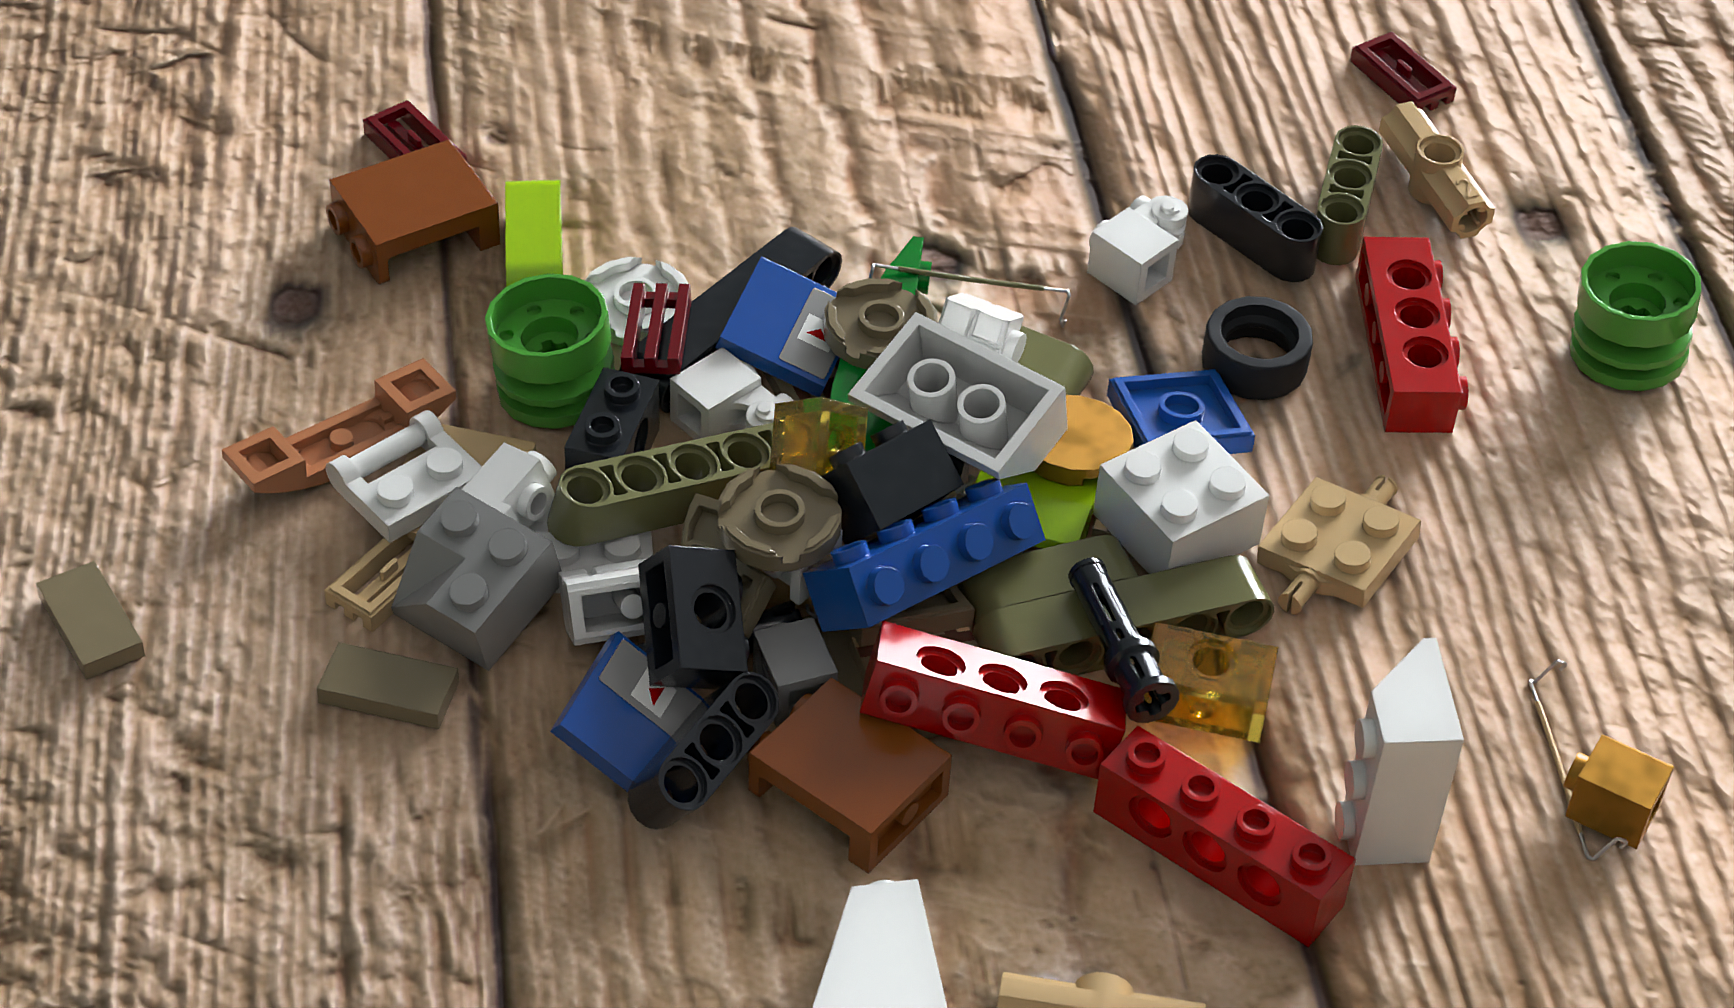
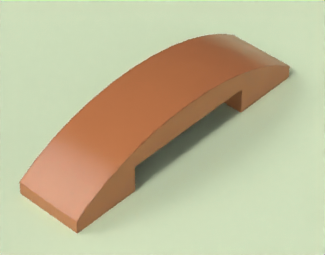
M422 358L375 379L374 398L286 438L272 426L223 448L222 458L254 493H284L330 482L326 473L327 463L342 455L351 458L410 426V419L425 410H430L436 417H439L456 400V390Z

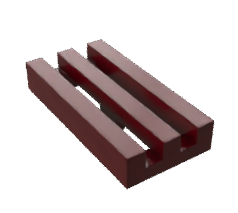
M1392 31L1352 47L1350 62L1398 104L1412 101L1417 108L1423 110L1425 106L1429 111L1438 108L1440 100L1445 104L1454 101L1457 87Z
M409 100L363 119L364 134L389 159L425 148L422 145V140L429 146L449 140ZM396 119H402L412 130H407ZM454 144V146L458 149V151L461 153V155H462V156L464 157V159L467 161V155H465V154Z
M633 283L620 357L623 372L632 374H680L692 300L691 284H679L678 292H668V283H656L655 292H646L645 283ZM645 308H652L644 359H637ZM666 308H675L667 360H658Z

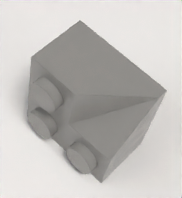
M456 486L417 531L391 608L396 616L489 671L560 587L558 572L562 571L552 541Z

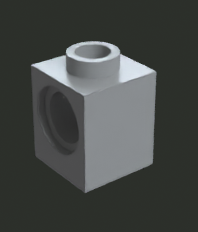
M813 617L791 623H779L770 628L754 631L753 672L761 674L770 680L777 691L779 712L774 723L778 727L789 717L794 705L803 695L807 693L813 695L831 677L838 681V671Z

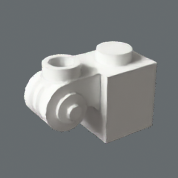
M1139 196L1128 208L1110 220H1104L1099 223L1092 231L1089 239L1090 253L1087 273L1134 305L1145 300L1172 281L1176 252L1182 246L1188 215L1187 205L1182 200L1172 196H1156L1152 199L1146 196Z
M725 348L718 349L683 370L680 374L670 378V420L694 440L782 420L801 419L798 406L790 396L785 393L774 396L762 386L761 377L751 365L741 362Z

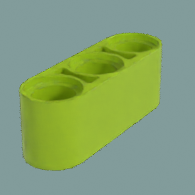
M560 180L505 181L506 287L527 277L547 273L563 274Z

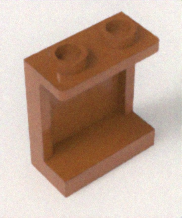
M450 139L329 179L332 203L326 205L329 224L337 236L342 234L345 236L357 266L360 269L366 267L378 284L390 281L388 261L391 257L465 231L480 251L500 245L498 202Z
M831 677L813 695L811 693L803 695L794 705L789 717L772 732L765 731L750 748L747 756L749 763L748 790L761 797L774 785L850 836L848 860L869 874L948 796L952 755L908 726L859 713L862 697Z

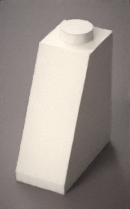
M918 879L896 882L879 880L869 885L851 887L812 1008H947Z

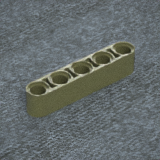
M791 419L576 465L566 469L560 476L549 511L547 526L549 532L558 541L566 545L579 547L683 524L695 493L718 500L728 482L745 470L760 466V472L776 470V464H793L814 471L822 452L823 440L821 434L810 424Z
M1240 555L1220 557L1113 582L1139 635L1153 641L1160 656L1249 635L1264 627L1274 614V604L1251 563L1246 557ZM1076 591L996 609L983 616L973 630V636L979 648L1074 675L1104 669L1106 651L1094 627L1091 625ZM1102 605L1109 620L1113 622L1106 607Z

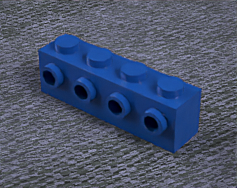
M997 478L975 483L965 488L966 496L958 500L956 498L945 499L922 508L923 516L913 521L912 519L897 521L880 531H876L878 537L869 542H866V540L857 541L831 551V560L803 572L822 632L869 628L1045 541L1046 539L1028 484L1020 483L1002 486L1000 479Z

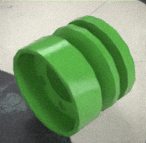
M1626 241L1607 245L1591 254L1581 269L1577 293V309L1574 312L1573 328L1570 337V355L1579 370L1595 382L1618 390L1645 391L1663 387L1678 378L1688 362L1689 345L1693 337L1692 325L1697 317L1701 297V276L1691 261L1673 249L1650 242Z
M547 273L523 278L505 287L490 302L485 316V323L501 407L513 419L532 427L557 429L575 425L603 367L615 369L614 354L610 343L612 338L609 315L604 295L590 282L575 276Z

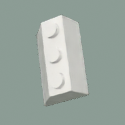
M917 312L913 314L848 393L849 402L892 424L903 420L908 430L931 419L949 454L997 479L1035 471L1068 429L1066 390L1064 386Z
M1423 638L1371 691L1365 718L1356 720V755L1354 760L1346 762L1344 772L1346 796L1344 801H1337L1335 805L1337 837L1339 840H1347L1350 855L1356 858L1355 865L1426 863L1430 861L1464 742L1436 638Z

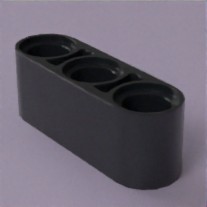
M1212 154L1203 156L1195 162L1187 207L1189 216L1195 222L1282 281L1302 282L1314 274L1323 230L1322 222L1315 214L1232 158Z
M755 672L741 673L709 694L699 703L633 780L628 789L630 811L638 822L647 828L655 830L667 828L706 803L775 720L779 712V697L770 680ZM701 745H702V746L704 747V749L706 750L707 755H706L705 752L703 751ZM665 786H666V787L670 790V792L672 793L673 799H672V798L669 796V794L667 793V791H666V789H665Z

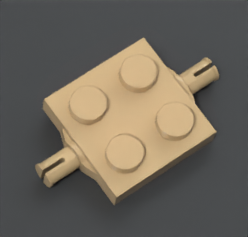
M1386 475L1377 476L1368 490L1360 495L1315 477L1258 545L1257 563L1282 573L1291 581V584L1278 598V603L1285 612H1288L1291 607L1292 615L1300 613L1313 594L1338 597L1361 608H1364L1420 535V519L1386 506L1387 502L1398 490L1397 484L1392 478L1388 477L1385 482Z

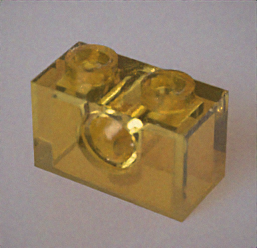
M1155 622L1151 641H1153L1160 653L1158 665L1163 675L1171 678L1180 692L1176 707L1168 715L1156 722L1260 743L1279 647ZM1145 693L1146 702L1151 703L1152 699L1149 693Z

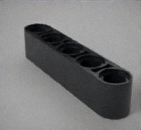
M789 227L691 302L681 372L718 350L715 348L761 256L830 288L841 270V254L797 227ZM674 315L663 323L658 360H667ZM647 336L639 342L637 359H644ZM636 374L659 380L660 410L670 413V378L675 375Z

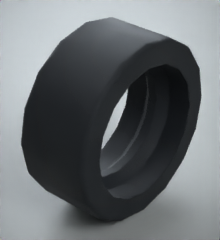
M1253 296L1228 300L1213 311L1206 324L1202 348L1203 369H1215L1229 392L1244 399L1271 400L1286 396L1301 385L1307 374L1313 346L1312 328L1301 313L1286 303L1268 297ZM1243 337L1261 338L1277 344L1287 354L1272 359L1252 358L1240 354L1227 343Z

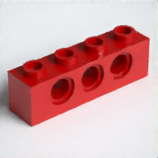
M1364 236L1355 279L1384 432L1453 433L1458 410H1465L1467 407L1469 388L1467 377L1459 376L1457 369L1460 359L1459 339L1457 336H1450L1449 332L1451 302L1449 298H1442L1441 295L1443 284L1441 260H1434L1429 238Z
M882 621L865 671L859 713L1097 780L1100 764L1121 743L1126 731V713L1123 709L1124 694L1120 687L887 621Z
M1137 725L1100 764L1093 809L1095 814L1305 946L1310 947L1344 907L1356 858Z

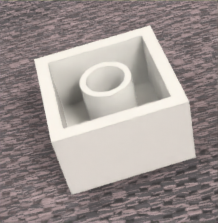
M1195 420L1100 464L1093 514L1121 542L1123 547L1151 574L1220 557L1238 555L1260 544L1270 495Z

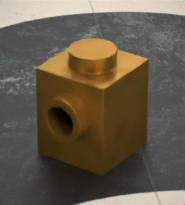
M1602 734L1590 756L1579 752L1569 769L1563 787L1573 791L1565 817L1613 839L1616 837L1624 838L1628 841V846L1637 850L1661 805L1674 766Z

